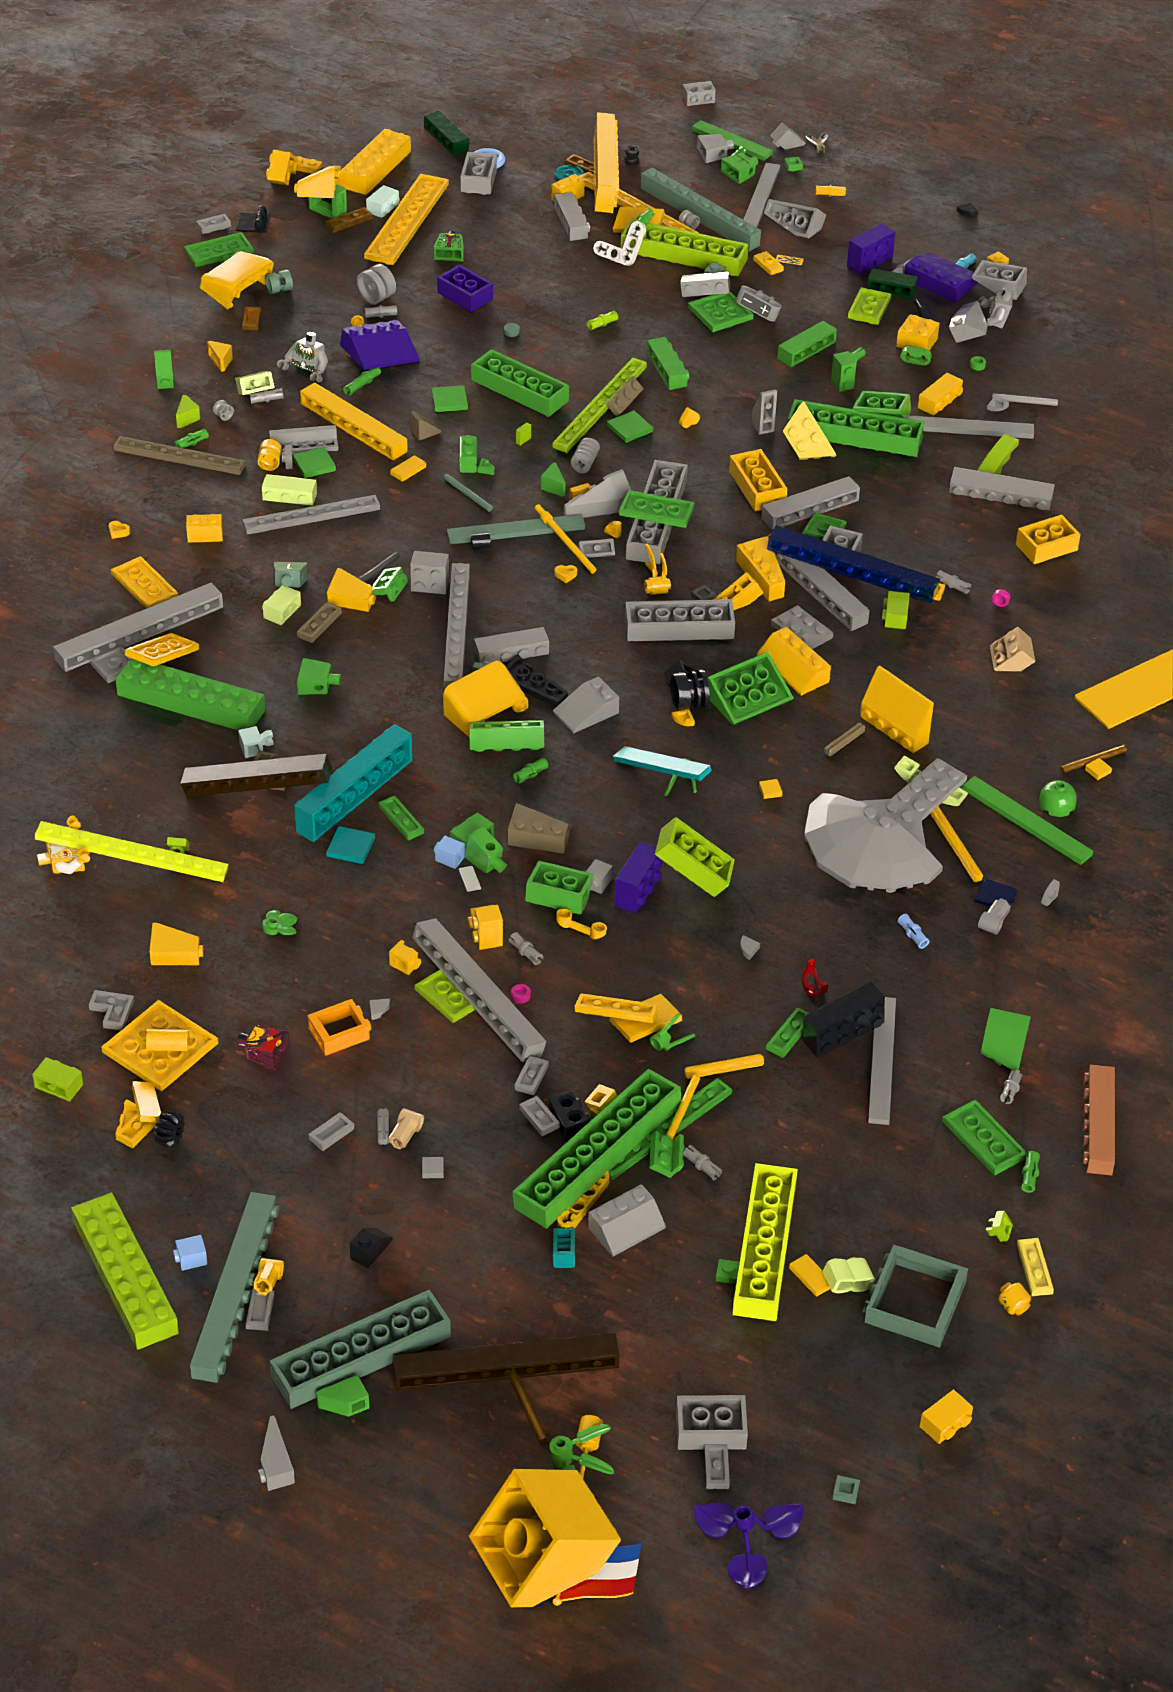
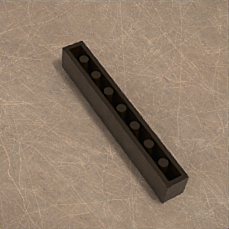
M327 754L191 767L185 768L180 784L186 797L323 784L329 782L332 765Z

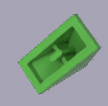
M552 463L541 476V490L563 497L565 496V481L557 464Z

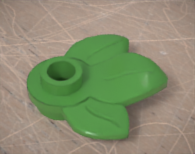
M272 910L266 914V919L262 922L263 931L269 935H276L278 933L282 935L296 934V930L292 926L297 922L298 918L290 913L281 914L278 910Z

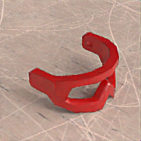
M814 959L808 960L807 967L802 975L803 988L808 990L807 995L813 997L827 993L828 984L827 982L820 983L815 970ZM807 974H813L815 983L819 988L818 991L813 992L816 986L808 984Z

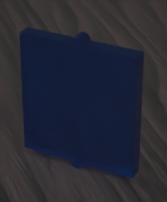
M985 878L982 886L978 888L974 902L991 907L995 900L1001 898L1010 905L1014 902L1017 888Z

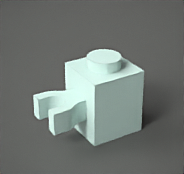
M256 726L238 730L239 744L245 758L256 756L259 750L263 751V745H274L271 730L265 731L262 734H259Z

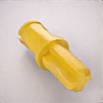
M816 185V195H829V197L831 195L845 196L846 187Z

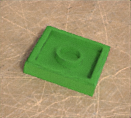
M464 386L432 388L435 412L468 410Z
M635 411L607 421V427L625 443L653 432V427Z
M325 447L293 454V460L304 478L336 471V465Z
M815 512L803 530L802 537L822 542L829 526L845 529L847 521Z

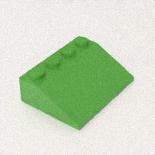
M769 652L707 678L710 688V701L732 725L794 699Z

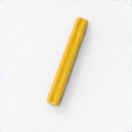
M756 1054L686 1067L684 1072L686 1078L691 1079L693 1075L702 1077L763 1066L764 1058L763 1055Z

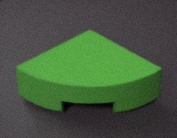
M481 458L478 473L494 475V465L489 463V460Z

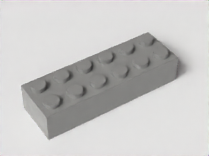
M732 599L626 602L625 622L627 641L734 639L735 618Z

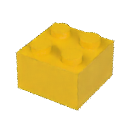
M910 314L898 330L896 347L912 346L930 350L938 339L940 323Z

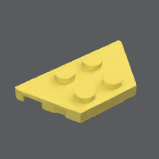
M802 402L783 430L785 437L799 460L819 459L827 456L835 457V451L805 402Z

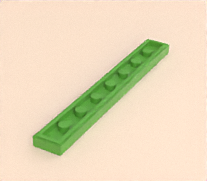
M976 776L963 784L962 790L968 792L971 796L1076 863L1082 865L1093 856V850Z
M717 1078L694 1094L676 1134L731 1095L732 1089ZM678 1107L609 1171L611 1180H614L650 1153L651 1135L657 1131L666 1136Z

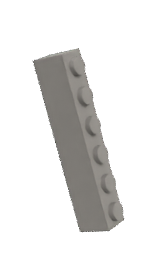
M954 467L949 493L1050 511L1055 484Z
M848 476L762 505L761 519L771 530L810 518L815 512L821 514L859 501L860 487Z

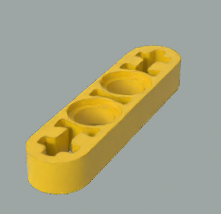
M608 1171L604 1174V1179L600 1178L597 1185L594 1183L589 1189L595 1192L593 1195L587 1196L582 1194L571 1207L569 1206L557 1218L559 1228H576L609 1185L610 1177ZM576 1204L583 1206L581 1210H575L572 1207Z

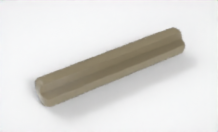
M857 723L824 747V754H827V756L835 754L865 732V726Z

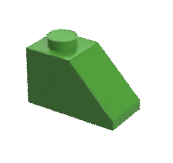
M171 350L154 351L157 389L174 388Z

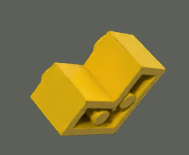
M273 150L269 158L270 167L266 172L267 180L271 183L288 186L290 175H296L298 159L290 152Z
M488 905L471 908L470 917L467 918L469 929L473 928L474 943L477 942L479 950L503 946V918L499 906Z

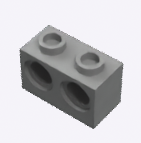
M711 81L683 84L682 97L687 106L715 103L716 90Z

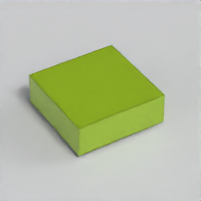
M525 423L516 430V444L520 446L531 439V424Z

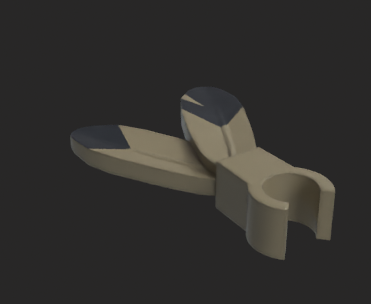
M821 134L818 140L813 136L806 135V140L816 146L817 154L819 151L825 153V146L823 144L828 139L827 134Z

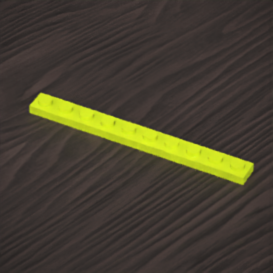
M43 821L40 822L35 833L36 840L76 849L85 847L89 852L224 882L229 864Z

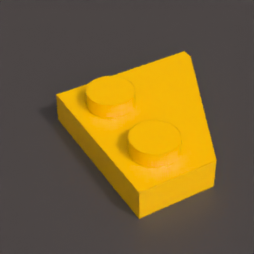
M126 1099L124 1111L119 1120L120 1125L116 1131V1140L134 1148L156 1123L140 1122L136 1104Z

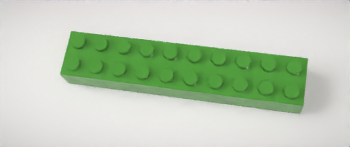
M647 1069L513 1191L514 1209L547 1229L569 1206L571 1207L582 1194H585L594 1183L596 1184L607 1171L609 1172L679 1107L681 1103V1087L654 1071Z

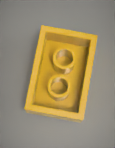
M1059 515L1018 528L1016 545L1033 564H1037L1077 551L1080 533L1063 515Z

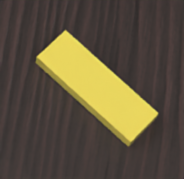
M1039 1238L1017 1240L1016 1245L1031 1296L1053 1294L1054 1288Z

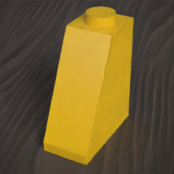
M337 568L327 590L328 603L339 607L369 612L371 605L375 604L376 596L373 595V587L341 568Z
M159 923L152 924L149 951L151 965H199L200 957H203L204 948L203 945H200L198 936Z

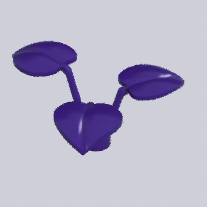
M711 1503L695 1505L694 1510L699 1528L709 1537L721 1538L727 1534L728 1528H734L735 1524L737 1529L743 1532L746 1555L733 1557L728 1564V1573L736 1584L745 1589L756 1587L764 1580L768 1569L767 1561L763 1555H750L748 1532L754 1528V1521L764 1530L771 1529L774 1537L789 1538L795 1535L801 1526L804 1507L798 1504L772 1507L763 1514V1522L757 1517L756 1513H753L750 1507L745 1505L737 1507L734 1511L728 1504Z

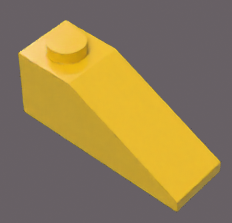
M746 572L713 600L732 599L734 611L751 604L763 594V591L757 582Z

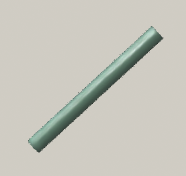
M449 474L444 475V480L488 512L493 509L492 505Z

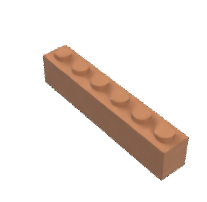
M1090 1065L1089 1072L1084 1074V1085H1087V1088L1084 1089L1083 1099L1087 1101V1104H1084L1083 1116H1087V1120L1084 1119L1083 1132H1087V1135H1084L1083 1148H1087V1152L1084 1151L1083 1164H1087V1173L1112 1175L1115 1164V1067Z

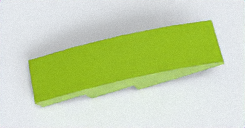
M1004 434L988 453L977 471L1000 474L1002 467L1010 459L1011 452L1018 446L1019 439Z

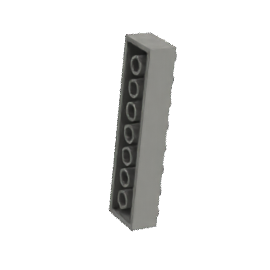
M654 460L644 493L681 500L687 482L688 465ZM635 518L627 540L626 559L651 563L645 544H648L656 564L660 565V553L664 554L672 525Z

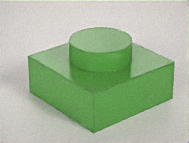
M799 157L784 159V164L788 171L803 170V163Z
M719 1259L716 1281L737 1284L740 1262Z

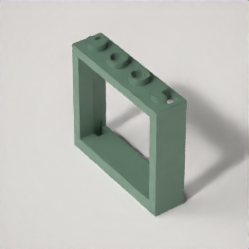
M893 1245L890 1254H885L884 1268L880 1267L878 1271L877 1285L873 1284L869 1295L871 1299L865 1302L863 1313H866L864 1323L940 1348L966 1284L968 1268ZM895 1265L953 1283L936 1328L877 1309Z

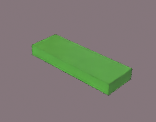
M395 795L378 802L379 808L407 840L424 834V828Z
M797 1007L767 1043L766 1050L784 1058L803 1035V1016L808 1014V1012Z

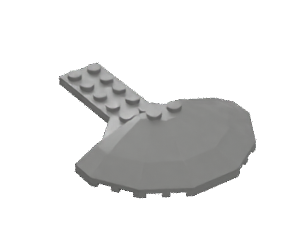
M936 758L891 799L856 801L836 794L822 793L809 806L804 832L805 842L810 847V852L816 860L817 867L850 888L862 886L868 887V890H874V888L886 889V892L891 893L896 892L898 888L907 887L908 889L912 888L914 884L930 883L942 872L943 866L926 848L922 820L966 782L967 775L941 759Z

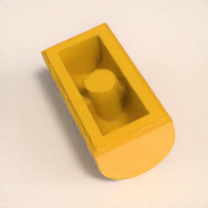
M147 1029L146 1048L147 1050L188 1051L190 1032L189 1030Z

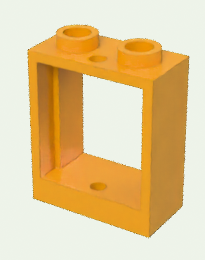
M352 999L307 1015L308 1029L325 1056L370 1039V1022L368 1019H364L360 1006H356ZM352 1016L357 1024L356 1027L329 1036L324 1025Z

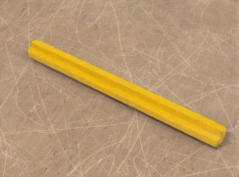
M937 806L930 813L972 880L974 882L982 881V872L939 806Z

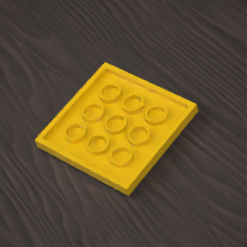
M158 1000L101 1048L102 1053L146 1082L153 1083L154 1087L162 1092L218 1044V1038ZM147 1029L189 1030L188 1051L147 1050Z

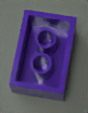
M880 224L849 240L847 267L858 274H862L893 258L895 231L884 224Z
M460 264L437 277L438 294L470 312L493 300V283Z
M640 841L616 877L615 906L636 913L640 907L644 906L648 894H652L655 883L659 882L662 877V871L660 870L663 860L655 855L657 847Z

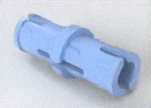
M903 914L898 918V923L904 928L908 938H912L920 949L925 948L929 944V939L921 932V927L915 924L907 914Z

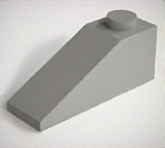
M776 389L761 392L752 409L751 424L759 435L774 431L777 402Z
M270 1416L260 1459L261 1469L258 1470L260 1481L266 1484L268 1491L295 1483L294 1469L275 1416Z

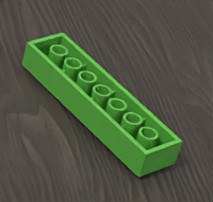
M794 400L788 422L801 403L805 402L828 442L917 457L923 439L925 421Z
M131 658L116 678L118 696L235 730L254 727L265 712L264 694L160 664L153 667Z

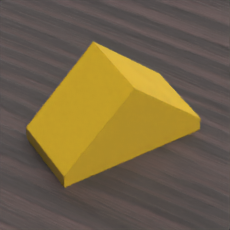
M208 341V355L219 370L224 372L233 359L232 345Z

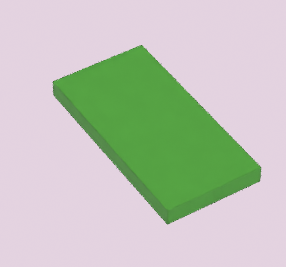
M242 232L184 246L185 253L195 267L219 262L225 255L229 256L236 248L240 249L243 246L251 253H254L253 247Z
M628 490L619 510V515L686 528L695 503Z
M976 1100L943 1116L942 1122L994 1176L1026 1159L1027 1152Z

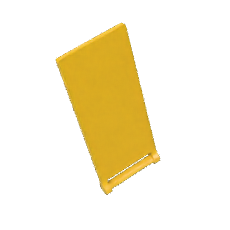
M1173 649L1076 694L1075 699L1108 729L1173 699Z

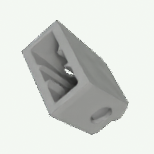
M721 134L697 135V150L705 163L727 157V150L734 148L733 141H725Z

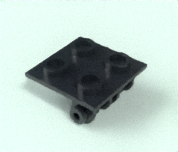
M260 206L258 213L240 212L236 231L267 232L271 214H267L265 206Z

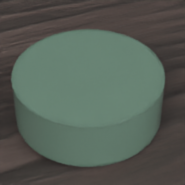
M508 323L504 326V334L506 336L515 337L519 335L520 327L518 324Z

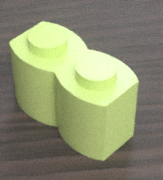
M852 1257L848 1260L833 1258L826 1263L822 1271L831 1291L834 1293L867 1291L875 1281L864 1258Z

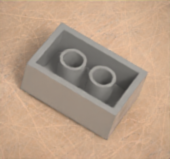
M467 152L461 173V192L468 194L479 193L482 195L491 194L497 172V154Z
M745 1395L677 1396L678 1450H704L705 1445H728V1449H746L748 1429Z

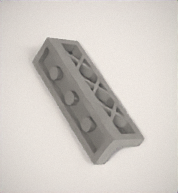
M336 425L269 430L270 439L279 442L283 448L281 455L282 452H285V445H292V454L325 447L327 451H338Z

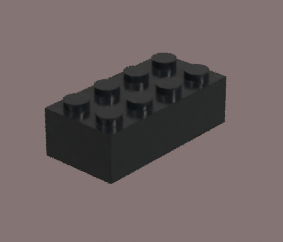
M869 982L804 1015L803 1042L818 1058L839 1046L847 1044L848 1041L880 1027L885 1022V997L872 982Z

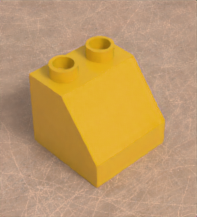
M514 1469L469 1535L510 1607H533L597 1574L621 1541L615 1528L577 1470Z

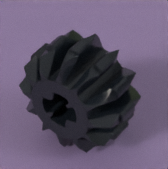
M173 1111L161 1113L154 1127L155 1132L153 1136L155 1137V1142L165 1147L177 1145L184 1132V1117Z

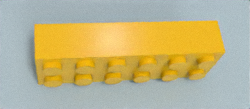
M390 129L381 131L341 170V186L367 195L411 152L410 136L391 131Z

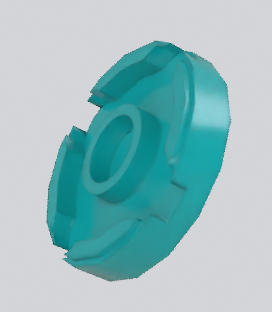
M563 165L556 169L554 179L558 182L574 174L577 176L582 175L584 171L578 166L574 168L572 165Z

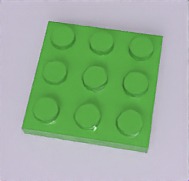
M730 291L726 294H714L688 303V308L712 332L753 319V313L739 305L735 301L737 297Z

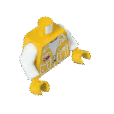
M72 815L67 819L69 828L80 829L81 824L75 816ZM49 842L46 843L47 852L37 854L39 866L51 864L52 871L55 874H72L76 871H84V863L90 861V852L85 847L76 849Z

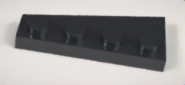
M519 655L506 666L523 692L555 707L568 697L566 690L554 681L547 680L542 672L538 673L535 671L530 663L526 664L523 662L522 657Z

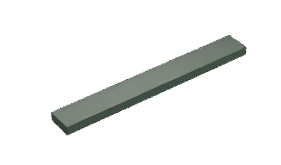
M582 514L553 517V520L564 532L585 529ZM541 519L447 529L450 544L471 542V534L488 532L491 540L555 533Z

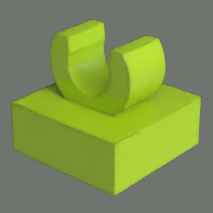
M167 838V846L170 851H180L185 854L184 851H189L190 843L187 839Z
M997 1211L995 1218L988 1220L991 1227L986 1228L989 1236L997 1235L1000 1242L1008 1241L1013 1224L1005 1211Z

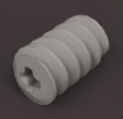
M584 438L580 441L571 459V466L576 472L583 474L590 470L600 450V445L595 439Z

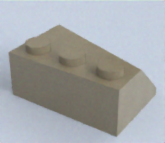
M516 803L508 827V845L564 854L572 825L523 804Z

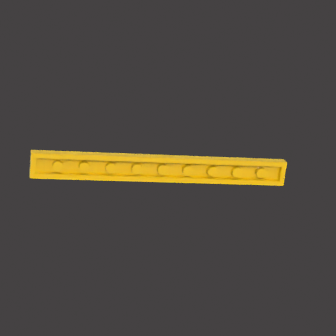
M590 172L579 175L580 178L585 180V187L594 190V175ZM619 189L617 194L618 205L623 207L654 208ZM664 214L661 226L699 233Z

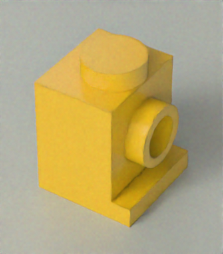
M400 940L389 951L390 965L407 975L414 969H418L421 964L418 952L413 948L405 946L403 940Z
M599 1084L585 1100L588 1113L593 1118L596 1117L618 1097L616 1091Z

